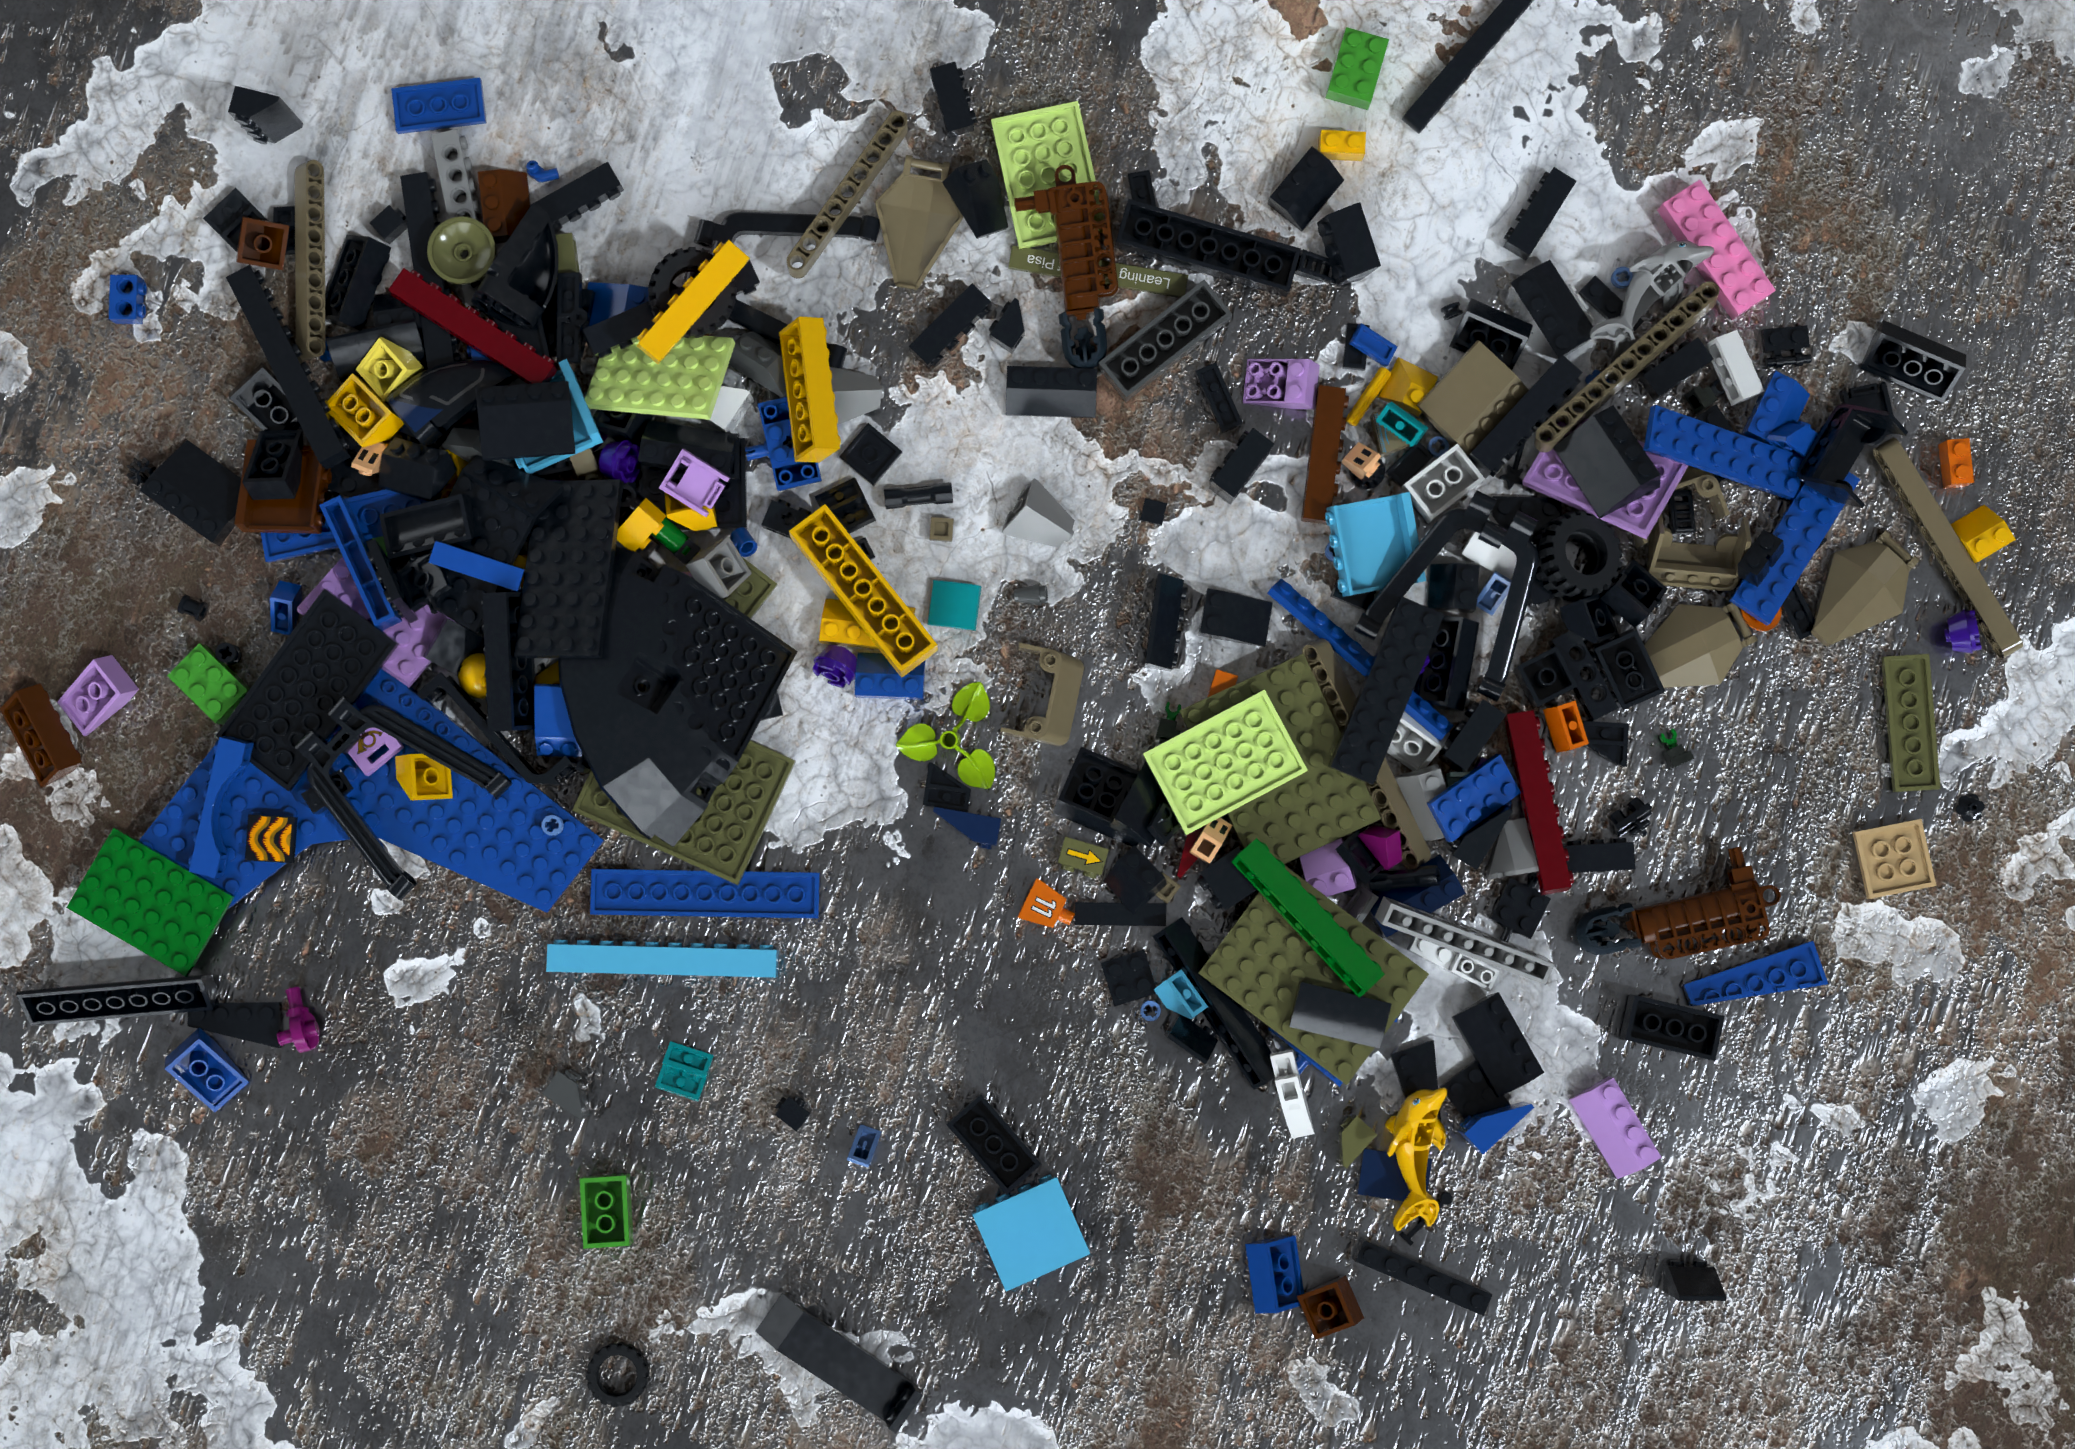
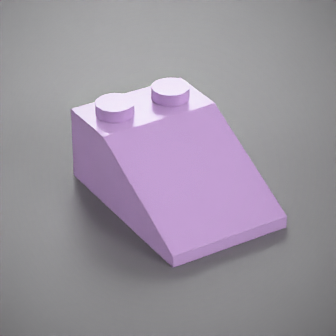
M113 655L93 659L57 703L82 735L87 736L126 705L139 688Z
M1343 837L1300 856L1306 882L1326 897L1358 887L1353 870L1335 850L1344 842Z

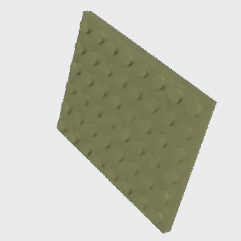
M1304 654L1179 711L1187 730L1251 696L1263 690L1266 691L1308 771L1227 813L1243 849L1257 838L1260 842L1265 843L1269 848V852L1284 864L1381 819L1363 781L1328 767L1341 737V732Z
M749 741L739 762L723 784L716 787L705 811L674 847L663 842L655 835L648 839L640 834L602 791L592 771L572 811L739 886L796 761L753 741ZM696 788V793L701 795V790Z
M1285 866V869L1292 876L1300 880L1301 886L1316 897L1317 903L1332 914L1333 920L1340 927L1348 931L1349 937L1356 944L1364 948L1366 955L1380 965L1385 975L1362 997L1392 1004L1385 1029L1386 1033L1429 973ZM1258 892L1198 974L1347 1085L1373 1051L1374 1047L1291 1028L1289 1024L1299 982L1356 994L1265 897Z

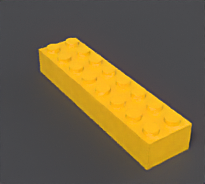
M826 504L789 530L792 541L901 678L938 651V644Z

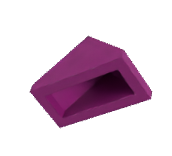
M1373 825L1358 835L1386 871L1402 861L1399 830Z

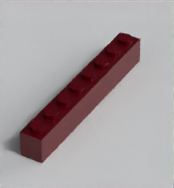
M403 268L388 289L393 297L490 360L499 362L501 366L507 368L513 375L527 384L550 382L557 372L553 365L554 361L544 354L542 357L535 353L536 349L526 342L522 345L516 341L517 337L507 330L502 332L497 329L498 325L489 318H486V320L478 316L480 313L470 306L467 308L460 305L461 301L452 294L446 296L441 292L442 288L433 282L426 283L422 280L424 277L413 269L409 272Z
M1534 710L1507 714L1504 718V724L1517 785L1521 792L1520 799L1524 818L1526 819L1539 868L1536 874L1541 895L1568 891L1572 887L1571 884L1574 883L1572 871L1568 870L1567 867L1569 854L1567 848H1563L1562 844L1564 831L1557 821L1559 808L1553 802L1552 795L1555 794L1553 782H1549L1547 773H1550V766L1548 760H1544L1543 756L1545 743L1544 739L1539 737L1538 730L1541 728L1539 717L1535 716Z

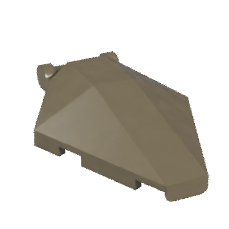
M906 155L903 173L875 201L895 286L918 290L963 220V215L942 183L949 175L950 162L937 163L915 159L911 155ZM911 167L941 172V179L910 174Z
M1886 529L1871 543L1831 554L1827 567L1828 574L1825 583L1822 585L1814 614L1816 618L1811 631L1812 635L1823 645L1828 647L1883 621L1898 616L1903 612L1909 571L1919 562V559L1915 555L1911 556L1890 537L1891 534Z
M1733 603L1723 608L1678 604L1644 645L1663 687L1678 688L1720 685L1742 648L1758 641L1756 635H1752L1739 607ZM1731 612L1745 640L1740 641V637L1726 613Z

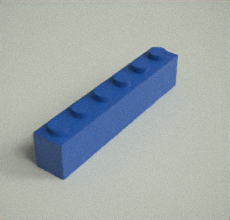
M339 495L320 504L319 506L374 626L383 631L402 622L398 611H395L384 595L383 591L386 589L379 582L375 574L377 569L370 562L366 554L369 548L348 501Z

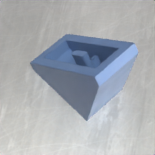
M1497 571L1492 573L1477 596L1476 606L1492 616L1507 596L1511 580Z
M860 1124L847 1161L869 1168L882 1131Z

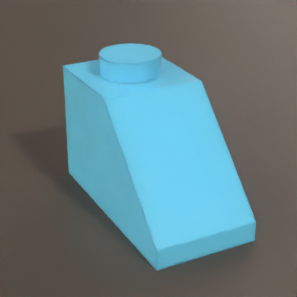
M1182 969L1153 989L1167 1009L1189 1019H1192L1208 1007Z

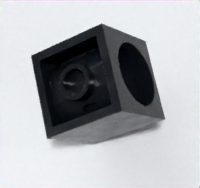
M1239 847L1234 848L1197 873L1199 875L1198 883L1204 891L1209 890L1212 895L1209 898L1216 909L1221 908L1222 911H1226L1257 890L1232 863L1234 858L1241 852Z

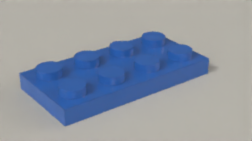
M480 77L391 88L395 126L398 134L487 123L483 86Z
M1495 754L1427 802V805L1447 842H1453L1521 792L1501 754Z

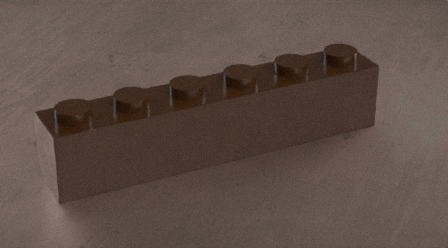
M1319 385L1317 388L1301 516L1302 522L1327 525L1325 520L1326 508L1333 506V497H1337L1338 484L1335 483V476L1340 474L1341 461H1337L1338 452L1342 453L1344 439H1340L1341 430L1345 431L1346 417H1343V409H1347L1349 395H1345L1346 388Z

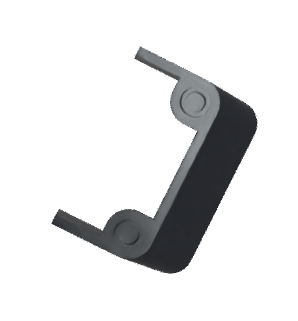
M1840 404L1834 408L1798 467L1797 477L1807 486L1837 503L1863 508L1865 504L1852 491L1853 489L1849 482L1844 481L1845 477L1865 445L1874 446L1881 443L1888 432L1906 436L1908 431L1891 412L1850 404Z

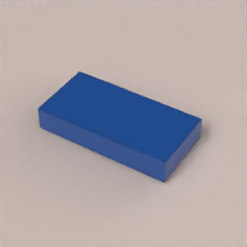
M1362 323L1358 324L1349 342L1350 345L1384 367L1389 365L1398 347Z

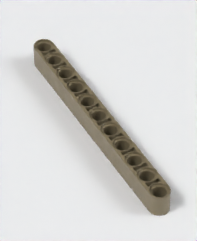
M1710 281L1702 283L1536 430L1535 448L1544 453L1551 451L1555 445L1573 432L1716 305L1720 291L1718 285ZM1707 293L1713 297H1705L1703 294ZM1687 308H1694L1696 311L1691 312ZM1671 322H1678L1680 325L1674 326ZM1661 336L1664 340H1657L1655 337ZM1644 350L1648 352V354L1643 355L1640 354L1638 351ZM1627 364L1630 365L1632 368L1625 369L1622 367V365ZM1613 379L1615 383H1608L1606 380ZM1596 393L1599 397L1593 398L1589 394ZM1578 407L1581 408L1583 411L1575 412L1573 408ZM1564 422L1566 426L1560 427L1556 423ZM1547 436L1551 440L1543 441L1540 437Z
M1893 437L1874 448L1873 455L1966 607L1969 611L1975 610L1977 624L1996 655L2004 659L2021 649L2023 642L1900 442Z
M1321 638L1305 645L1302 649V654H1304L1342 734L1356 701V696L1331 644L1326 639ZM1384 758L1374 785L1365 783L1384 827L1400 831L1402 864L1407 869H1415L1429 861L1431 853L1386 758Z

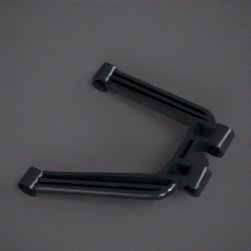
M741 211L729 214L721 224L701 219L699 220L694 243L711 248L710 254L715 255L713 250L720 242L725 244L730 240L734 244L736 238L741 235L802 236L817 215ZM863 215L862 218L848 216L834 237L856 239L860 237L876 242L880 221L878 218L869 215ZM820 227L817 231L826 232L828 228ZM685 272L682 285L691 276L695 279L699 273ZM736 299L735 306L728 319L780 344L779 332L788 324ZM826 343L829 349V366L842 369L848 349L837 344Z
M1476 490L1467 509H1451L1437 520L1368 606L1365 613H1362L1354 631L1374 641L1384 620L1394 609L1398 598L1403 597L1454 533L1462 528L1480 533L1479 540L1497 549L1502 544L1516 555V565L1488 669L1476 691L1497 702L1506 686L1505 681L1509 674L1538 567V551L1535 545L1529 541V538L1539 520L1518 510L1509 528L1506 529L1488 520L1497 500Z
M342 695L327 711V714L342 727L338 733L327 742L319 733L310 729L297 742L295 748L310 761L307 778L311 788L379 878L387 885V890L398 900L402 901L418 883L409 873L399 867L331 776L330 767L341 753L346 755L362 738L360 734L365 730L377 728L478 784L482 789L485 788L496 800L513 783L501 771L494 770L484 762L390 708L372 704L360 709L352 700Z

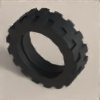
M624 1342L608 1344L594 1354L587 1366L586 1380L588 1381V1389L592 1391L593 1397L595 1399L598 1398L601 1401L600 1403L604 1405L608 1404L611 1407L626 1406L634 1402L648 1385V1378L650 1376L648 1361L644 1358L643 1353L631 1344L627 1345ZM610 1356H625L636 1367V1382L625 1393H611L600 1382V1366Z

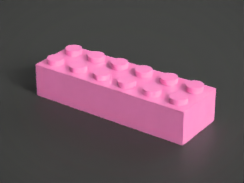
M1701 180L1696 181L1658 208V213L1677 241L1688 240L1698 246H1712L1714 248V253L1695 267L1705 282L1710 281L1718 285L1720 290L1718 301L1731 320H1734L1776 291Z

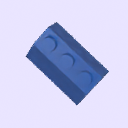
M1774 371L1768 376L1763 387L1764 392L1759 395L1741 435L1777 447L1767 439L1768 435L1786 423L1797 424L1810 394L1796 380L1778 371Z
M858 652L855 673V697L924 700L926 660L901 678L882 653Z
M1296 1235L1258 1240L1245 1244L1255 1314L1279 1313L1301 1306L1297 1296L1303 1294L1304 1289Z

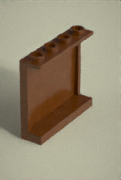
M247 439L234 524L242 532L321 534L322 526L325 525L326 519L319 505L329 500L327 491L328 484L332 480L331 468L326 470L319 463L311 446H303L301 482L295 499L252 500L242 481L257 440Z

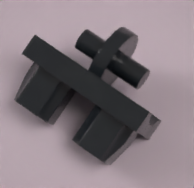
M1636 797L1627 804L1632 814L1626 817L1619 809L1610 815V819L1615 827V834L1618 838L1627 832L1632 837L1638 833L1645 837L1648 835L1645 828L1651 825L1647 818L1652 815V806L1649 803L1644 804Z

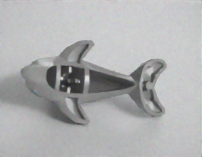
M1681 240L1661 247L1650 256L1636 258L1634 264L1629 268V272H1635L1626 290L1621 316L1596 324L1590 331V338L1613 340L1614 347L1611 360L1614 362L1635 343L1633 327L1643 313L1661 297H1663V312H1668L1680 298L1683 291V280L1693 267L1709 258L1714 253V248L1712 246H1698L1691 241Z

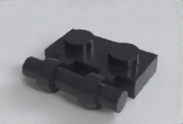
M1807 325L1761 330L1763 353L1772 352V358H1765L1766 367L1774 366L1775 369L1783 368L1785 365L1799 367L1812 362L1811 354L1803 355L1801 353V350L1810 348ZM1781 351H1792V356L1783 357Z

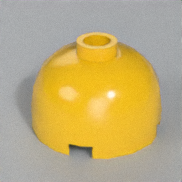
M484 653L472 654L461 664L462 667L460 672H458L459 685L464 692L474 698L486 699Z

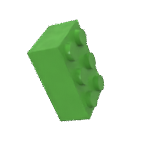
M1346 27L1325 98L1368 110L1389 39Z
M200 643L167 675L208 717L221 725L225 724L250 690V687L237 674L216 658V654L208 646Z
M630 1173L584 1176L580 1178L583 1249L630 1246L633 1243Z

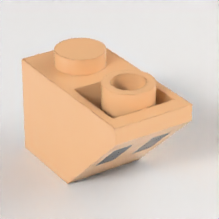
M391 440L364 448L361 447L351 467L358 469L360 474L366 476L380 473L382 453L391 443Z
M1358 442L1343 458L1341 463L1362 480L1365 476L1370 478L1380 466L1378 460L1381 458V455Z
M1222 818L1206 824L1189 853L1210 864L1233 825Z

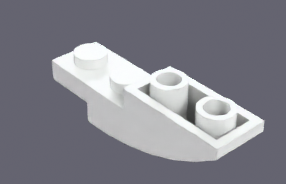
M1415 936L1412 937L1407 947V950L1487 991L1491 990L1500 972L1482 961Z
M1293 1049L1271 1053L1270 1059L1275 1075V1083L1291 1137L1297 1138L1315 1134Z

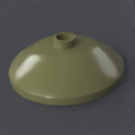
M454 217L442 222L433 231L428 241L427 255L431 267L442 279L453 284H470L486 275L495 260L496 245L492 234L481 222L470 217ZM464 251H468V256L462 258L461 254Z

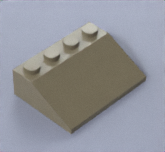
M1477 340L1416 406L1447 440L1451 447L1458 443L1465 454L1469 456L1529 389L1511 369Z

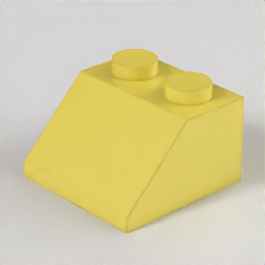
M379 337L357 366L356 371L382 401L385 402V398L411 377L422 372L424 367L410 351L383 337Z

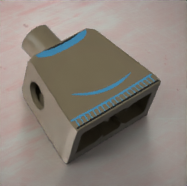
M1381 412L1371 414L1370 421L1377 453L1381 455V458L1410 447L1409 444H1406V441H1402V438L1399 439L1398 436H1395V433H1391V430L1388 431L1387 428H1384V425L1376 422ZM1423 419L1418 420L1425 425Z

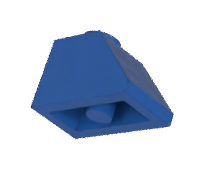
M1798 421L1797 424L1786 423L1770 433L1767 439L1780 449L1795 453L1797 456L1804 458L1818 433L1810 428V424Z
M281 580L278 582L270 596L271 632L290 635L295 629L299 617L297 607L302 602V585Z

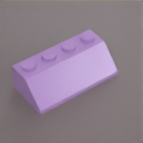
M1607 1076L1569 1099L1616 1179L1642 1170L1662 1158L1614 1077Z

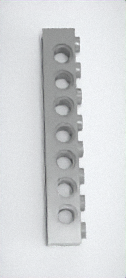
M458 129L431 134L448 219L470 216L479 221L478 213H481L479 201L474 198L473 192H476L477 189L474 178H470L469 171L472 170L470 158L466 157L465 149H468L465 135L462 136ZM458 152L455 159L448 160L450 153ZM455 174H462V178L459 181H452ZM460 195H467L464 202L457 203V198ZM464 251L461 254V257H467L468 251ZM476 282L463 284L462 290L466 308L470 306L479 311L471 302L477 290L474 288Z
M1383 896L1375 918L1382 925L1546 985L1555 965L1543 955Z

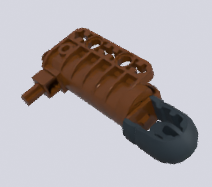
M1061 165L1055 171L1056 187L1034 191V196L1014 198L1016 212L1036 209L1037 214L1051 212L1052 217H1054L1065 312L1059 314V323L1063 326L1060 331L1065 359L1074 368L1093 369L1098 367V362L1105 358L1107 354L1106 329L1102 323L1104 311L1100 309L1099 298L1112 297L1118 291L1109 200L1105 186L1097 181L1076 183L1074 169L1069 165ZM1064 169L1069 170L1072 174L1071 179L1067 182L1059 179V173ZM1095 191L1100 192L1099 202H1101V204H1096V200L1094 198ZM1103 213L1105 218L1102 221H1095V215ZM1098 230H1103L1105 237L1104 247H1106V250L1101 248L1099 242L1100 232ZM1103 258L1110 259V264L1106 267L1099 266V262ZM1103 275H1108L1111 283L1109 289H1105L1103 286L1105 285V277ZM1094 314L1093 325L1096 327L1097 336L1093 338V334L1089 332L1088 327L1078 328V333L1074 336V339L1079 341V347L1075 348L1076 344L1071 340L1070 331L1072 330V325L1069 322V317H1077V321L1086 320L1087 315ZM1090 338H1093L1095 345H1097V352H1095V346L1090 345ZM1073 348L1076 350V355L1073 354Z
M1741 846L1730 848L1728 853L1732 869L1727 870L1730 885H1726L1725 889L1633 908L1632 904L1628 902L1620 904L1618 908L1610 906L1590 911L1578 922L1576 927L1577 940L1584 950L1594 955L1624 951L1626 947L1633 949L1640 947L1641 943H1648L1650 954L1657 959H1675L1762 940L1770 932L1765 907L1777 904L1781 894L1779 889L1773 885L1759 887L1754 879L1752 865H1745ZM1766 889H1771L1775 894L1774 900L1771 902H1767L1763 898V893ZM1626 913L1628 921L1625 922L1627 931H1631L1632 939L1623 938L1615 943L1612 941H1602L1603 937H1609L1610 940H1613L1620 933L1618 923H1612L1607 920L1608 917H1620ZM1593 921H1596V922H1605V921H1606V925L1599 926L1598 923H1594V924H1593ZM1760 926H1763L1764 930L1760 932ZM1746 927L1747 929L1754 928V931H1751V933L1748 934L1746 931ZM1736 928H1738L1741 931V933L1739 934V936L1741 937L1740 939H1738V931ZM1724 929H1725V938H1726L1727 941H1725V939H1723L1722 936H1721V935H1724L1723 932H1722V930H1724ZM1731 930H1732V932H1733V937H1732V939H1731V937H1730V931H1731ZM1712 935L1716 936L1717 941L1716 939L1708 940L1707 943H1703L1701 940V937L1702 939L1710 938ZM1692 938L1695 939L1696 942H1697V943H1695V945H1696V948H1695V949H1693V947H1694V942H1693ZM1678 939H1680L1681 950L1677 947V945H1679L1677 942ZM1686 939L1689 942L1688 948L1685 947ZM1666 945H1670V946H1672V949H1673V950H1672V951H1671V949L1663 950V948H1665Z

